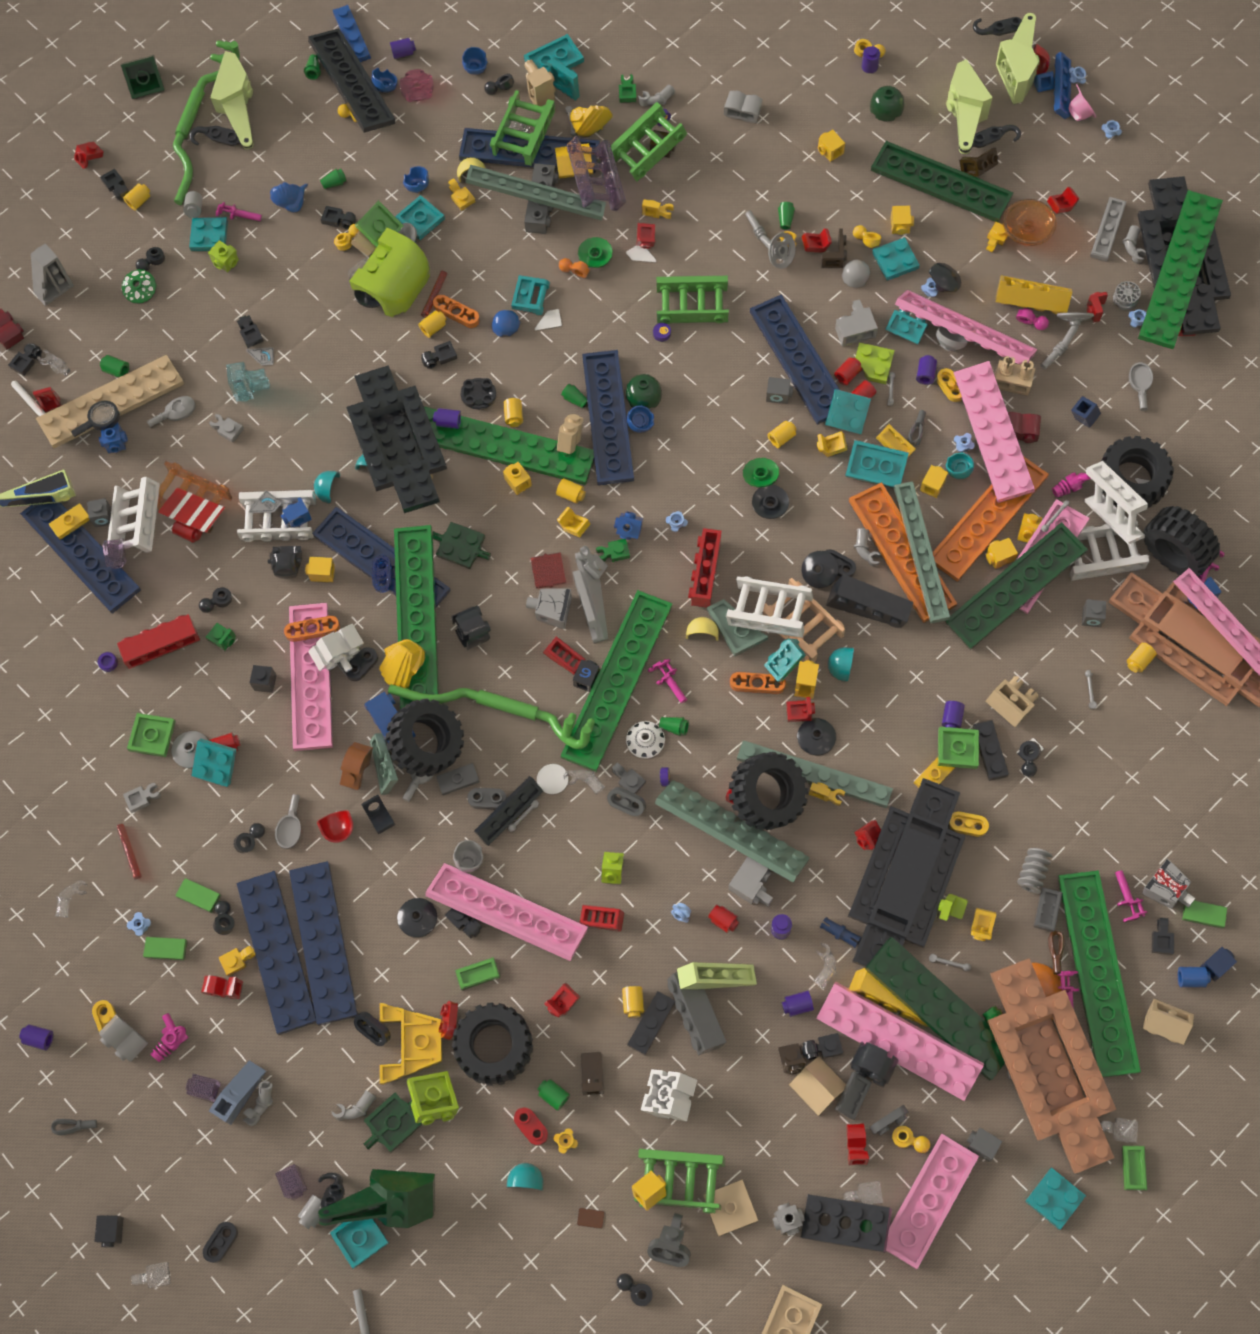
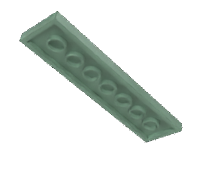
M674 780L655 801V804L791 882L796 880L810 859L803 852L792 848L784 841L776 839L768 832L756 829L755 826H748L745 820H740L734 813L725 810L715 802L709 801L699 793L688 789L683 784Z

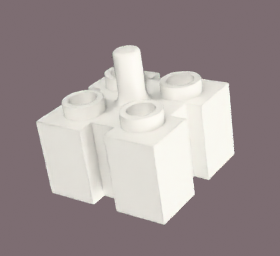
M350 624L335 633L332 632L321 637L316 643L317 645L313 646L308 652L319 671L324 669L331 670L340 662L344 670L348 672L352 670L349 661L353 659V655L360 651L359 648L364 642L354 625Z
M651 1069L647 1085L650 1087L649 1094L644 1096L641 1111L660 1118L687 1121L691 1107L689 1097L694 1095L697 1080L678 1072L669 1071L667 1073L662 1070Z

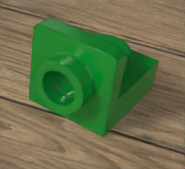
M216 623L206 636L208 641L224 651L233 645L236 638L233 630L230 628L226 629L219 623Z

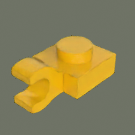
M454 178L448 182L450 185L449 189L454 193L451 195V198L461 211L476 202L470 191L466 187L460 188Z
M643 200L642 215L654 218L663 216L664 218L671 219V212H667V210L673 211V204L668 203L661 206V203L654 200Z
M995 222L987 236L989 241L986 250L993 252L997 244L1003 246L1012 229Z
M812 782L809 795L826 802L831 801L833 804L840 806L842 801L837 800L836 795L844 796L845 791L841 789L831 791L823 783L818 782L816 784Z
M248 946L241 952L235 948L218 958L226 975L229 977L246 968L245 961L256 955L254 948Z

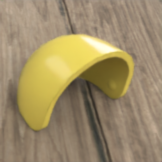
M476 158L464 159L457 169L459 183L461 182V175L469 170L470 164L485 168V165Z
M698 617L692 620L687 627L686 639H688L689 635L695 633L710 634L716 637V641L719 639V630L716 623L707 617Z

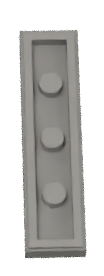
M1109 197L1090 257L1107 262L1127 201Z

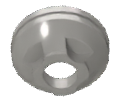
M943 326L937 330V339L940 346L945 350L956 351L966 347L968 341L964 336L952 334Z

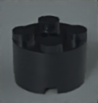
M478 605L469 607L451 616L452 624L456 623L457 625L455 630L457 637L463 647H467V650L490 639V626L487 621H483L481 617L482 612Z
M861 1041L850 1065L851 1069L864 1078L867 1076L873 1079L874 1084L884 1088L885 1084L889 1083L899 1060L894 1055L892 1059L889 1058L886 1050L868 1042L864 1044Z

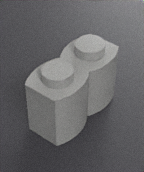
M730 91L724 107V115L732 119L757 123L763 99L757 95H745L741 91Z
M117 1014L99 1032L102 1037L100 1041L108 1048L110 1046L114 1047L117 1050L115 1054L122 1061L127 1059L131 1062L148 1044L139 1033Z

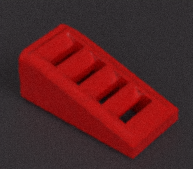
M51 387L33 392L34 397L44 412H49L62 406L59 395Z
M557 636L543 652L548 658L573 675L576 673L581 660L586 661L585 658ZM558 646L559 649L554 653L552 650ZM562 650H564L565 653H564V655L560 658L558 655L560 654V652H561ZM568 655H571L572 657L569 659V661L565 662L564 659ZM577 659L578 662L573 667L570 666L573 660Z
M583 905L579 923L587 927L621 932L624 912L621 909ZM589 911H592L591 922L588 921ZM597 912L600 913L598 922H596ZM608 914L607 923H604L605 915Z

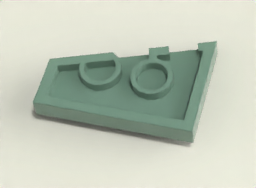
M724 599L707 607L709 615L716 623L719 632L734 657L768 640V636L759 630L728 625L727 611L736 609Z
M377 733L370 740V744L373 747L372 754L381 795H386L390 793L398 778L386 746L387 742L384 740L382 733Z

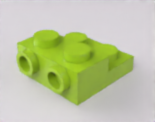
M448 1071L408 1078L407 1085L412 1098L411 1108L416 1123L422 1122V1125L426 1126L432 1124L436 1119L442 1118V1121L446 1122L456 1116L459 1106Z

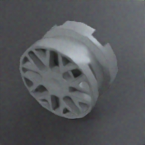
M1130 281L1121 282L1113 295L1114 305L1116 304L1121 310H1131L1136 307L1141 296L1139 286Z

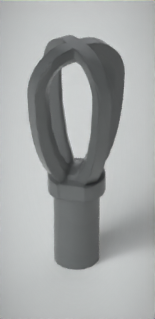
M924 410L919 411L917 420L910 429L908 442L911 445L916 446L921 442L923 422L926 416ZM918 427L919 436L915 441H913L912 435L915 429Z
M56 1119L52 1122L51 1130L56 1135L71 1134L82 1129L97 1128V1120L76 1121L72 1119ZM68 1123L76 1125L66 1130L57 1131L55 1129L58 1124Z

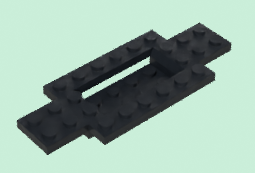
M1185 176L1149 180L1148 186L1154 210L1139 211L1137 215L1154 289L1188 192ZM1215 226L1202 262L1208 285L1204 283L1200 268L1182 323L1183 336L1219 332L1221 327L1214 301L1230 299L1231 297Z
M389 365L355 375V381L363 402L347 406L346 408L376 492L394 486L404 514L440 503L431 474L446 470L447 466L416 385L398 391Z
M923 778L909 813L890 806L848 914L849 918L866 924L852 962L866 967L891 937L901 946H903L904 941H907L922 948L925 947L940 902L943 899L966 837L948 829L960 792Z

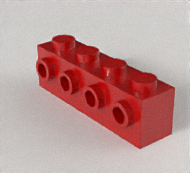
M703 528L702 536H698L697 547H700L699 553H695L694 564H697L696 570L692 571L691 581H694L693 587L689 588L688 598L691 599V606L705 608L711 606L721 546V530Z
M187 614L180 615L170 622H163L153 629L143 630L140 634L133 637H126L118 642L117 645L123 662L128 669H131L198 642L200 638L193 620Z

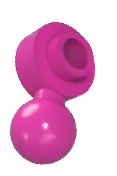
M1028 308L1018 310L1016 319L1019 322L1034 324L1035 328L1041 331L1048 327L1049 321L1045 316L1035 317L1033 311Z

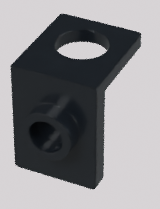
M379 795L361 804L378 834L395 825ZM374 802L379 803L377 809L369 810L370 804Z

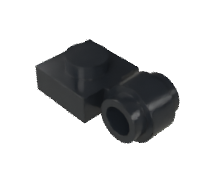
M115 168L100 176L101 181L109 192L112 191L117 200H124L123 197L129 190L124 185L122 177Z
M330 206L325 207L321 217L322 224L338 227L341 222L342 227L348 230L352 224L356 223V215L354 213L346 212V214H343L342 209Z
M244 315L239 318L240 320H237L241 329L240 333L247 348L264 341L250 315Z
M451 341L435 346L434 353L426 351L421 355V361L427 369L434 368L437 365V360L442 365L457 359V354Z
M34 343L26 344L24 354L18 352L8 364L10 369L23 376L26 375L35 363L33 359H39L42 355L41 348Z
M453 908L445 914V917L458 930L465 927L463 932L470 939L476 937L481 932L482 926L475 919L472 922L470 921L473 917Z
M838 1033L818 1037L819 1045L815 1044L814 1040L802 1043L803 1056L807 1060L816 1059L819 1057V1052H821L823 1059L843 1055Z

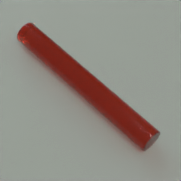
M440 272L421 313L422 317L426 318L429 315L433 306V300L438 295L447 272Z
M119 824L116 828L133 878L135 880L140 879L142 876L124 824Z

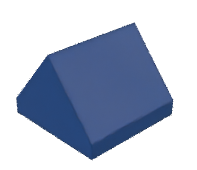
M1053 71L1035 76L1034 85L1037 92L1055 89Z

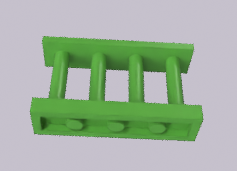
M516 90L509 99L508 109L495 137L491 139L490 147H492L493 155L496 156L499 148L522 154L525 164L532 166L555 114L554 101L548 99L543 106L520 101L519 91ZM519 107L540 113L541 116L539 119L534 120L516 115L515 113ZM512 121L533 126L535 129L533 133L529 134L511 129L509 126ZM507 134L528 140L529 143L527 146L521 147L503 142V139Z
M658 102L606 149L615 162L621 158L632 168L630 173L636 182L644 177L655 164L687 135L681 123L674 127L664 118L666 114ZM657 123H660L670 132L663 140L651 130ZM645 135H648L657 144L651 151L639 142ZM633 146L645 156L638 163L626 154Z
M728 275L656 277L657 293H662V311H657V323L728 322L729 309L723 310V291H728ZM715 291L716 310H705V292ZM670 292H680V310L669 311ZM687 292H698V310H687Z
M639 1149L638 1157L644 1160V1164H646L645 1175L650 1171L653 1172L656 1161L665 1162L664 1165H666L665 1189L667 1195L655 1205L703 1209V1213L715 1214L716 1210H721V1205L714 1203L716 1173L719 1170V1166L725 1167L724 1156ZM677 1163H684L685 1167H687L684 1201L672 1200L674 1170ZM698 1165H706V1169H708L706 1203L693 1202L695 1171Z

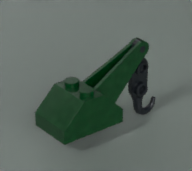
M372 1169L370 1186L344 1198L345 1189L343 1187V1178L340 1174L326 1173L318 1179L320 1183L325 1179L335 1180L333 1184L326 1188L321 1200V1209L318 1211V1222L323 1226L377 1218L386 1227L410 1228L432 1218L434 1215L435 1174Z

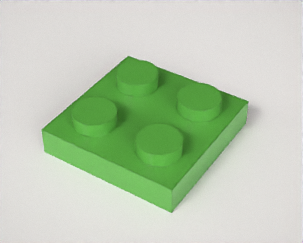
M379 200L354 225L376 248L379 245L378 239L386 228L399 232L404 227Z
M137 713L127 750L166 757L176 721L172 718Z
M939 727L938 766L977 769L979 766V730Z

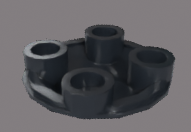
M939 262L929 269V274L932 276L938 291L956 292L961 287V278L950 265Z
M489 378L466 379L463 382L460 395L466 406L480 410L493 404L496 399V389Z

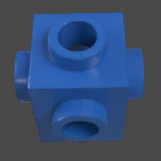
M119 423L113 428L101 431V437H99L101 447H105L108 454L126 449L127 435Z
M625 511V514L621 513L620 518L616 517L614 528L617 529L616 534L620 535V538L627 540L631 538L638 539L643 518L637 517L636 513Z

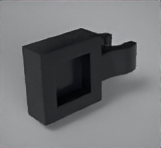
M1168 918L1157 920L1158 932H1152V953L1174 954V933H1168Z

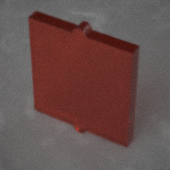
M561 552L548 555L545 553L543 556L530 558L536 589L548 586L552 588L554 585L566 583Z

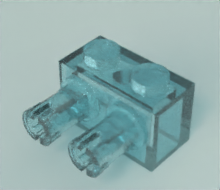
M244 362L226 365L228 384L236 401L254 399L255 391L270 389V382L266 377L265 369L248 371Z

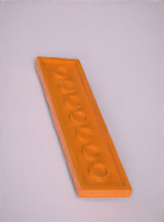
M1023 456L1036 492L1048 478L1049 474ZM991 484L932 552L936 567L958 582L1035 492L998 503Z
M881 482L850 497L849 503L865 529L869 530L868 534L908 599L914 602L913 607L924 623L929 620L901 512ZM939 575L949 611L957 606V602Z

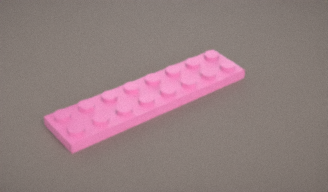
M907 290L897 298L895 303L902 311H910L920 319L930 320L933 325L943 326L952 334L964 336L967 341H975L985 349L995 350L1002 357L1009 356L1011 358L1012 356L1017 364L1021 365L1024 360H1028L1027 363H1029L1037 352L1036 348L912 291Z
M987 361L954 372L998 503L1035 492L990 362Z
M327 603L289 606L290 623L328 616ZM310 625L307 628L309 633H314L317 630L316 625ZM292 629L291 635L294 636L297 631ZM321 637L297 642L290 641L294 751L333 748L330 670L324 669L319 671L308 652L313 646L317 645L316 643Z
M446 863L443 864L426 891V897L569 961L573 958L588 930V927L473 875L462 872Z
M838 982L834 983L816 1018L859 1043L861 1041L864 1044L868 1042L888 1052L887 1056L892 1059L894 1055L899 1060L898 1064L963 1101H965L984 1066V1063Z

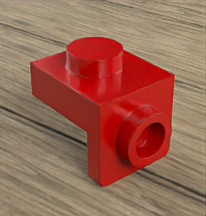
M94 141L76 145L74 159L85 169L88 166V160L102 158L104 151Z
M1067 187L1062 194L1050 196L1047 202L1056 214L1071 211L1079 201V197L1071 187Z
M638 223L636 246H640L643 249L654 247L655 224Z
M826 228L820 234L804 233L802 235L806 252H825L832 243L829 230Z
M1107 292L1093 293L1088 299L1087 313L1094 314V317H1092L1093 323L1101 320L1103 315L1101 305L1105 304L1107 300Z
M806 697V700L786 702L788 722L811 721L812 714H815V703H811L810 697Z
M872 820L855 831L858 845L863 850L874 849L881 829L877 821Z
M565 983L544 1004L548 1007L547 1009L550 1014L559 1018L569 1012L580 996Z

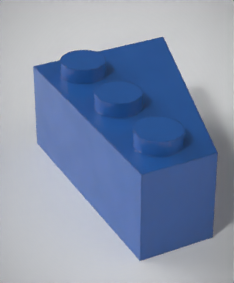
M384 691L364 703V707L369 711L373 721L386 740V733L389 732L387 730L388 723L391 722V718L398 711L393 706L396 702L392 695H387ZM412 730V734H413V738H414V737H416V735H415L414 731Z

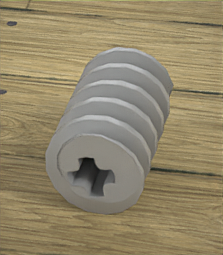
M1030 848L1027 851L1028 856L1024 859L1026 863L1022 865L1023 870L1019 874L1021 878H1018L1017 883L1026 891L1040 894L1041 890L1036 887H1042L1044 884L1039 879L1046 878L1041 872H1048L1049 869L1044 864L1050 865L1051 863L1046 857L1053 856L1043 849Z

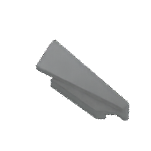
M575 556L578 571L573 572V578L593 643L607 640L608 633L600 578L595 580L583 568L585 563L578 560Z

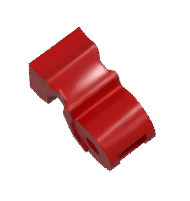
M205 976L201 993L240 1000L243 981L237 977H230L228 981L218 976Z
M864 1123L847 1124L848 1165H867L869 1155L868 1151H865L866 1132Z

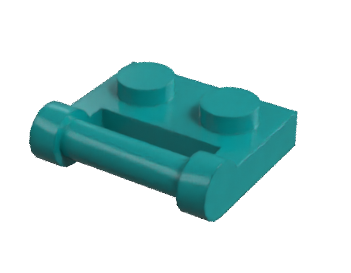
M519 275L511 304L512 309L542 315L544 310L543 303L550 282L546 279ZM535 286H538L540 290L536 304H531Z

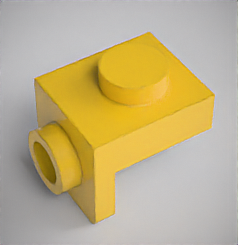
M842 431L824 437L822 434L818 435L817 447L819 452H822L825 456L830 457L848 450L845 434Z
M567 507L557 519L565 532L579 538L591 524L588 519L576 515L570 507Z
M1024 513L1017 540L1028 543L1042 522V517Z
M976 908L970 930L974 939L980 941L991 940L996 912Z

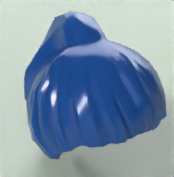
M284 182L271 189L270 199L274 204L285 208L291 213L298 212L302 208L304 191L308 184L298 186Z

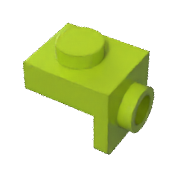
M604 852L601 874L602 883L621 884L624 853Z
M949 893L946 899H942L938 911H941L939 918L947 921L951 915L962 919L968 900Z

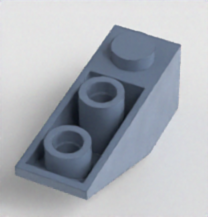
M249 1060L219 1094L209 1112L232 1125L267 1071Z

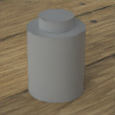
M190 191L186 194L183 211L188 217L196 218L201 214L203 198L200 193Z
M312 1194L298 1215L301 1218L299 1223L307 1229L311 1226L315 1228L319 1223L320 1198Z

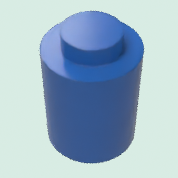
M1206 967L1178 968V984L1180 988H1206L1207 983L1211 982L1210 971H1207Z

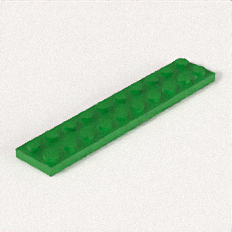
M1188 190L1138 339L1174 349L1223 200Z
M424 406L440 448L505 465L519 462L524 470L559 479L564 478L582 485L587 483L595 460L593 449L576 445L575 451L571 454L557 451V440L461 416L459 429L437 427L436 423L433 422V415L435 411L437 412V409Z
M432 526L395 528L398 642L406 639L411 640L421 646L425 652L423 665L412 676L410 685L406 689L424 694H439ZM400 697V710L413 701Z
M637 590L570 735L579 740L582 727H584L588 719L592 718L595 724L589 743L582 749H574L565 745L561 753L562 759L597 773L671 611L672 603Z
M1099 870L1059 875L1058 882L1060 892H1062V902L1076 971H1078L1077 977L1093 1056L1103 1078L1139 1074L1141 1070Z

